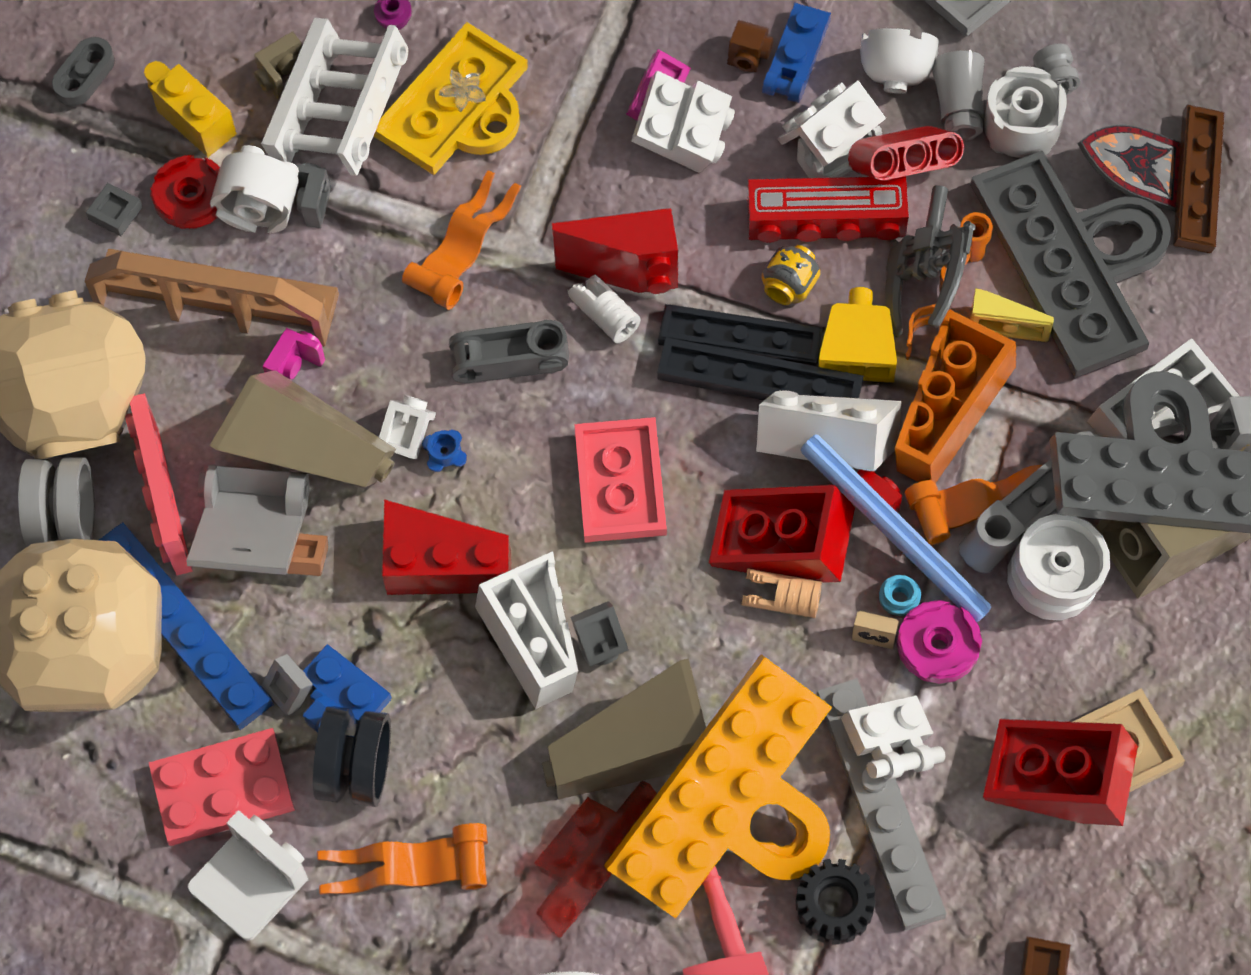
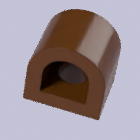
M738 20L729 42L727 64L741 71L756 73L761 58L768 60L772 50L774 38L768 36L769 28Z

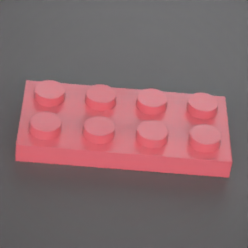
M145 393L136 395L130 402L132 413H128L125 419L129 434L134 439L136 450H133L139 474H142L145 485L142 487L146 507L151 512L153 523H150L154 542L156 547H159L163 563L171 562L176 576L193 572L192 566H187V545L159 428Z

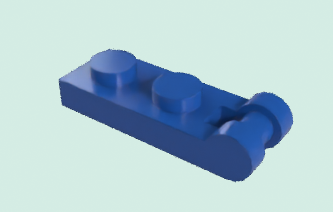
M794 3L771 67L765 76L762 93L772 96L775 93L788 96V100L800 103L830 23V12ZM782 76H786V77H789V78H793V80L790 81V80L782 79L781 77H782Z

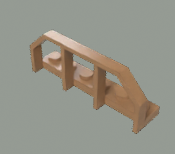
M108 249L105 258L91 263L85 278V284L92 301L103 306L107 293L114 292L165 301L172 321L179 322L184 305L235 313L239 330L242 333L249 332L253 316L308 325L313 327L315 337L319 339L324 347L339 297L338 288L333 286Z

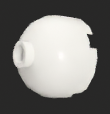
M884 28L869 30L868 35L863 33L861 36V63L866 74L873 81L884 84V91L889 93H906L907 86L919 85L930 76L933 71L934 60L938 54L939 41L937 37L923 32L921 40L910 36V30Z

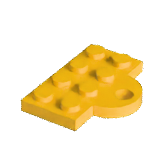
M466 22L380 118L373 136L432 175L438 172L457 149L476 155L497 152L506 147L515 138L519 129V107L509 89L528 69L527 59ZM494 121L503 122L507 126L499 133H491L486 129L487 125Z

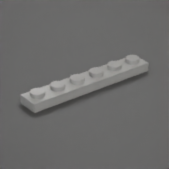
M858 678L818 690L817 696L832 707L825 716V720L903 930L907 931L944 919L947 914L896 778L887 780L883 777L875 779L869 777L867 764L874 761L871 753L857 756L841 720V717L848 710L868 706Z

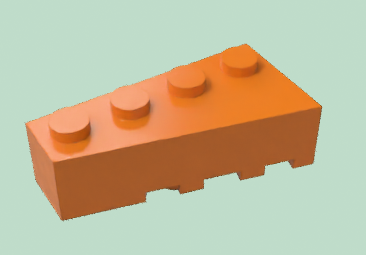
M950 309L940 326L938 335L934 338L930 349L931 354L926 368L922 371L914 401L910 404L895 445L897 471L917 482L925 480L937 482L1016 368L1015 341Z

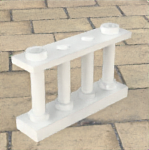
M314 18L261 143L267 154L279 161L290 163L298 150L337 154L349 174L357 176L363 161L368 157L369 145L401 66L405 64L408 57L409 48L395 25H388L382 43L339 39L328 19ZM338 55L375 58L368 75L329 71L334 58ZM325 86L362 90L355 107L316 103L321 90ZM312 118L349 122L342 139L303 134L308 121Z

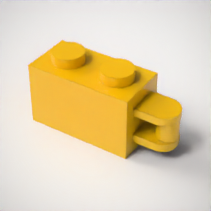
M153 61L145 67L144 75L148 81V87L152 93L157 112L206 157L209 158L237 134L230 109L180 64H177L170 70L164 63Z

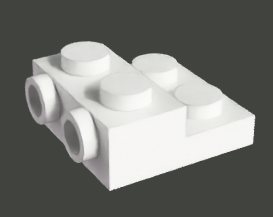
M656 71L651 77L631 142L701 173L711 162L717 163L723 153L725 142L719 140L721 131L728 129L735 114V110L729 108L732 96L700 81H697L691 87L662 72Z

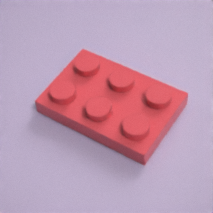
M656 417L574 424L585 543L667 536Z
M273 728L149 762L169 846L229 830L227 822L238 810L248 819L256 815L261 820L295 811Z

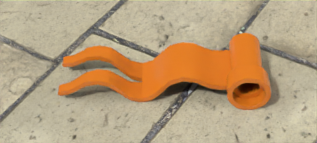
M489 170L486 172L472 200L459 205L454 211L446 236L437 250L431 253L422 265L415 262L409 263L402 275V283L432 297L434 303L448 310L452 309L461 297L464 285L463 281L458 278L477 259L488 228L494 222L506 217L522 187L514 183L494 210L472 218L474 213L483 208L488 198L495 173Z
M970 213L961 221L960 228L963 227L966 221H970L975 225L970 253L967 254L965 265L968 261L977 262L983 259L986 252V244L991 239L992 221L983 213ZM942 267L940 272L939 291H941L944 282L946 267ZM936 304L918 308L912 313L909 320L906 360H909L912 354L914 332L921 326L929 325L928 320L931 315L923 318L919 317L932 314Z
M1042 465L1023 468L1006 479L997 482L971 479L940 491L934 480H925L911 485L905 490L904 494L910 509L916 511L927 542L930 545H935L951 537L949 529L977 520L988 507L997 500H1003Z
M482 823L457 825L452 828L453 837L423 843L388 841L373 843L354 850L317 851V860L342 864L384 862L383 866L375 868L360 877L319 885L320 894H352L385 885L419 887L461 880V889L464 890L487 887L484 845L488 843L487 826Z

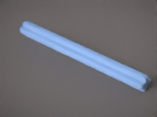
M815 434L805 442L801 448V453L959 609L961 606L970 612L976 622L980 621L990 611V603L819 435Z

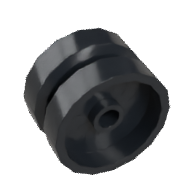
M326 707L319 726L314 755L313 795L315 800L339 802L345 796L349 786V794L354 805L377 807L379 805L386 781L390 754L391 719L389 713L365 711L356 726V720L350 708Z

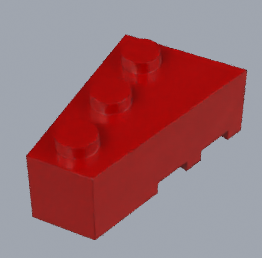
M384 499L382 577L387 595L478 593L479 584L511 570L509 535Z

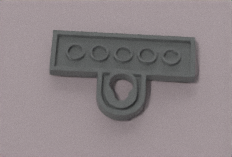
M1043 150L972 177L970 185L986 215L992 221L994 230L1039 312L1054 317L1051 335L1074 378L1148 349L1149 341L1120 291L1117 282L1152 269L1165 256L1170 242L1171 230L1166 216L1157 206L1137 197H1120L1077 213ZM1134 224L1140 228L1142 232L1141 238L1133 242L1129 250L1120 255L1105 254L1094 243L1093 237L1096 233L1113 225Z
M1156 371L1145 374L1135 382L1124 401L1127 439L1055 432L1049 440L1057 515L1251 533V452L1213 448L1206 402L1192 383L1177 374ZM1165 405L1171 409L1175 421L1183 430V443L1172 444L1164 441L1157 435L1151 419L1154 415V406Z

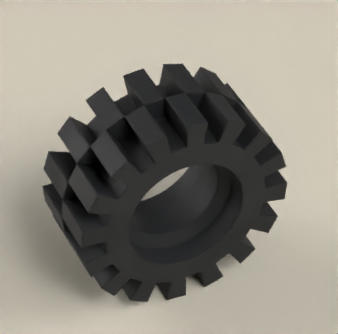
M831 859L823 860V865L819 867L817 863L810 867L808 874L804 873L797 889L795 906L798 911L797 918L800 925L804 923L806 926L805 931L810 936L813 933L818 935L817 940L825 943L826 939L832 940V944H840V941L846 939L847 943L855 940V935L858 933L862 935L866 931L868 923L870 924L876 903L874 885H870V877L866 872L863 875L859 872L860 866L853 863L852 867L847 866L844 859H838L836 864H832ZM828 887H841L850 894L853 905L848 913L840 917H833L822 911L818 903V897Z

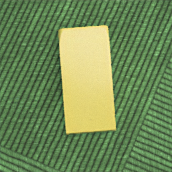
M975 289L970 320L1005 337L1049 342L1054 317L994 293Z

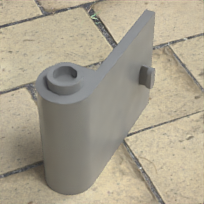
M209 465L207 472H201L198 479V496L204 497L205 508L187 557V566L287 575L308 505L309 475L307 473Z

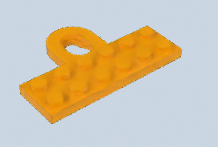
M760 654L605 863V868L675 919L727 849L733 851L761 873L774 879L793 880L802 877L804 873L808 874L810 867L816 863L819 865L827 852L830 841L829 824L822 810L807 796L783 780L781 776L832 707ZM767 804L782 806L786 811L788 821L795 826L796 837L794 841L787 846H779L773 842L755 840L750 831V820L754 812Z

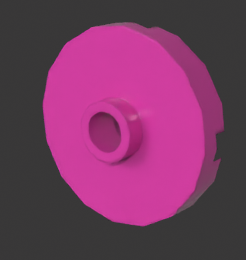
M936 600L924 602L908 612L900 625L897 648L901 661L910 673L923 681L942 684L955 682L972 670L979 658L982 637L978 623L970 612L961 606L959 609L954 605H949L950 602ZM942 640L946 647L936 649L932 646L931 642Z

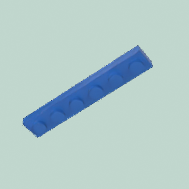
M124 522L99 539L100 541L118 542L158 580L162 594L161 636L239 730H242L274 705L269 695Z

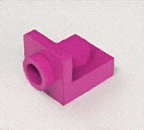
M286 327L262 366L264 373L276 370L292 380L300 370L302 359L322 367L325 362L322 344L317 337L309 332L300 331L298 333Z

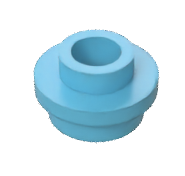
M895 575L886 579L881 585L879 601L882 607L892 615L906 616L910 610L920 604V587L908 576ZM896 592H902L907 596V600L897 602L893 599L892 595Z

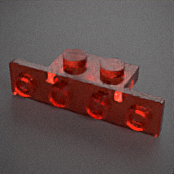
M641 781L617 811L587 797L534 862L542 873L559 882L536 911L537 916L555 936L560 938L565 934L612 875L604 865L657 795L651 784Z

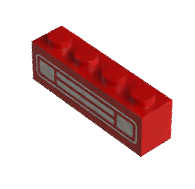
M906 176L889 180H878L872 177L748 179L749 240H759L765 243L776 242L780 239H799L803 242H813L818 239L838 238L842 241H853L858 238L893 240L906 236L909 219Z

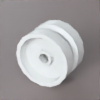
M1052 514L1042 517L1026 529L1020 543L1016 547L1007 566V583L1014 599L1027 612L1047 620L1061 621L1077 616L1088 607L1101 588L1110 569V551L1103 535L1091 523L1075 516Z

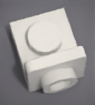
M404 395L403 401L390 400L379 438L395 447L396 451L394 453L418 459L429 420H434L436 412L426 409L428 402Z

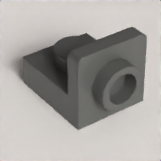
M312 163L294 164L299 169L297 176V190H299L297 209L302 211L306 226L321 228L331 192L327 170Z
M609 601L570 617L580 643L578 646L580 654L590 667L595 664H609L615 661L619 654L629 651L615 609Z

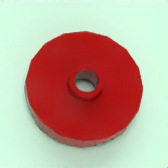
M183 155L169 160L155 174L150 192L157 214L167 224L181 229H197L212 223L218 218L216 216L217 208L216 206L211 208L210 202L220 166L206 157L204 159L195 158L194 155ZM191 192L197 193L193 197H185L187 194Z

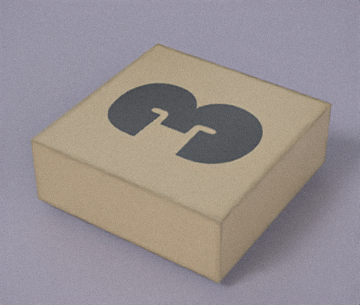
M859 611L856 614L852 640L893 649L899 621Z

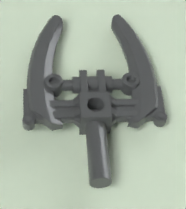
M936 185L932 188L926 226L916 229L915 236H905L900 242L893 239L889 244L890 251L886 267L885 306L890 310L893 336L899 337L903 333L901 317L903 280H909L912 275L918 280H924L927 277L933 278L937 276L938 271L942 267L947 268L937 303L928 320V324L936 329L942 324L959 288L967 254L970 253L975 225L970 221H966L961 228L952 224L949 226L950 230H941L948 189L944 186ZM915 257V262L911 266H907L908 258Z

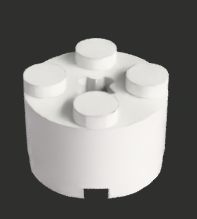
M1016 67L1006 71L1005 76L999 80L996 79L992 83L988 93L983 126L993 151L1017 158H1023L1042 150L1047 155L1051 151L1060 135L1067 98L1061 84L1059 83L1058 86L1050 79L1051 75L1035 67Z
M242 146L240 152L229 154L222 160L210 202L211 208L216 206V216L220 220L244 231L255 233L257 226L269 227L267 233L282 231L286 228L298 186L297 176L299 169L293 163L279 161L264 155L263 150L256 146Z

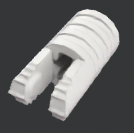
M593 275L590 279L586 280L587 288L578 283L567 290L569 298L615 343L625 341L638 328L641 321L640 316L598 276Z

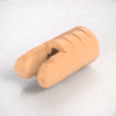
M754 569L747 570L746 579H750L751 582L761 584L767 582L778 585L775 601L749 594L748 596L743 595L741 606L816 618L822 581Z

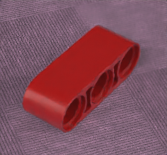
M924 126L860 139L851 146L848 162L851 169L856 173L878 180H889L956 165L963 155L964 144L960 135L955 132L933 126Z

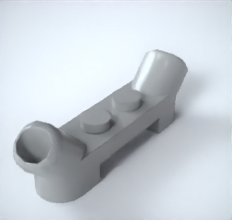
M1088 431L1077 433L1081 435L1099 436L1096 433ZM1051 459L1003 500H997L980 515L974 528L959 543L961 557L975 571L982 573L991 572L1005 555L1020 543L1028 527L1039 518L1052 515L1057 511Z

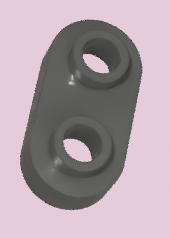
M100 37L86 38L75 47L52 80L54 92L61 103L68 106H78L88 101L115 63V57L108 41ZM95 59H101L100 62L96 64L91 63ZM75 87H78V88H79V89H77V90H75V91H70L72 88H75Z

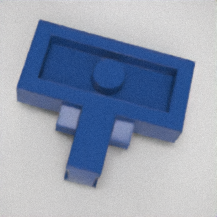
M328 644L303 670L307 678L313 683L311 688L314 690L310 695L314 702L303 714L305 723L317 733L323 713L328 706L350 708L357 724L365 711L381 712L392 699L390 692Z

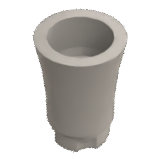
M964 50L952 51L936 57L932 73L939 97L941 121L945 125V130L955 132L960 135L963 141L975 139L976 136L983 133V72L985 59L977 52Z

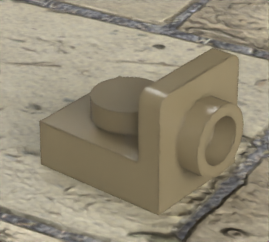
M293 31L254 54L258 69L254 72V75L259 85L265 92L271 90L278 100H280L284 91L281 76L291 74L302 48L301 41Z

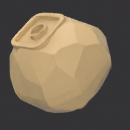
M76 290L52 295L51 298H48L49 305L37 306L35 299L12 303L8 307L9 313L0 316V432L15 447L33 456L35 459H45L120 442L119 437L126 425L125 416L131 413L130 402L134 396L138 395L145 373L143 344L130 322L101 304L84 302L83 297L78 298Z
M66 539L31 544L17 553L0 570V687L25 711L29 712L113 710L123 705L140 693L159 670L162 594L158 580L116 541Z

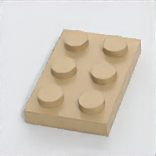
M1142 688L1073 721L1112 723L1124 726L1138 746L1130 792L1182 767L1185 762Z

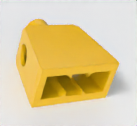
M865 287L852 288L849 290L848 304L836 303L832 305L820 351L818 367L863 375V381L894 383L897 356L890 310L886 306L872 305V290Z

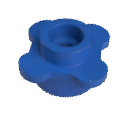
M441 430L423 439L422 446L424 450L428 451L429 460L427 461V466L431 471L440 472L444 467L452 465L461 467L466 463L467 455L461 450L460 442L462 441V436L458 431ZM443 448L448 449L446 454L441 453Z

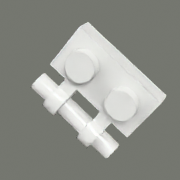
M917 696L848 710L841 717L857 756L872 754L874 761L867 764V773L872 779L879 777L887 780L902 776L904 771L914 770L915 772L927 771L932 769L934 764L942 763L945 760V752L941 746L930 748L922 742L927 740L933 734V731ZM902 746L905 754L899 755L897 752H893L892 748Z

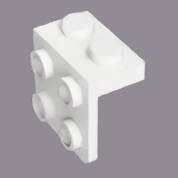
M859 81L847 87L841 82L810 103L811 106L805 111L799 112L783 124L782 127L786 132L777 140L783 145L801 136L824 167L884 121L886 117Z
M238 810L227 822L233 836L191 879L188 889L196 899L243 940L250 941L259 934L307 882L308 877L301 864L304 858L293 846L287 842L280 846L269 837L273 831L265 822L256 815L248 819Z

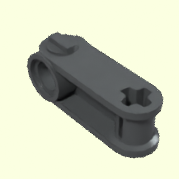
M542 320L539 322L463 331L449 338V347L454 351L455 358L452 377L455 381L461 383L555 373L562 371L569 361L567 334L563 324L556 320ZM547 343L557 345L550 350L540 349L541 346Z

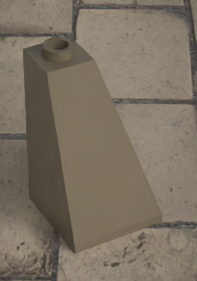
M276 370L249 377L209 445L218 451L362 487L370 486L377 481L382 483L387 478L395 464L391 457L396 451L395 447Z
M1101 519L1096 526V529L1103 535L1110 551V559L1137 599L1251 539V533Z
M689 658L673 664L547 746L549 761L542 762L547 787H556L558 800L666 776L674 772L706 729Z

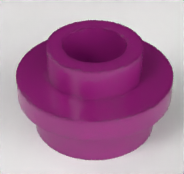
M378 0L374 6L375 19L385 29L388 28V25H395L400 30L407 25L412 16L411 4L409 0ZM394 8L397 9L396 11H393V12L387 11V10H389V9H394Z

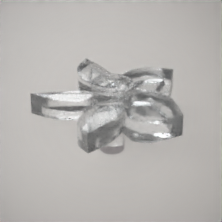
M451 70L450 81L452 85L445 86L439 91L440 96L455 97V105L460 112L467 106L468 100L475 103L486 101L484 92L478 87L480 73H470L463 77L458 72Z

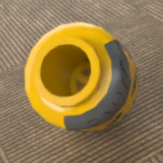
M801 245L780 247L775 251L762 272L761 278L765 286L764 291L768 297L781 305L787 306L791 303L803 302L820 277V269L815 261V255L808 248Z

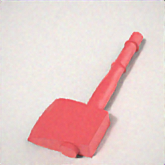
M714 866L701 885H704L712 920L725 958L684 968L683 975H769L761 951L746 953L733 911L726 899L720 881L721 876L718 875L716 866Z

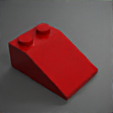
M671 208L552 223L556 269L589 279L596 275L606 284L637 293L650 292L652 294H662L670 289L678 288V246Z
M835 485L724 490L709 564L712 567L747 573L748 569L822 581V583L841 582L855 507Z
M999 719L983 798L988 802L1081 824L1123 826L1138 746L1122 724Z

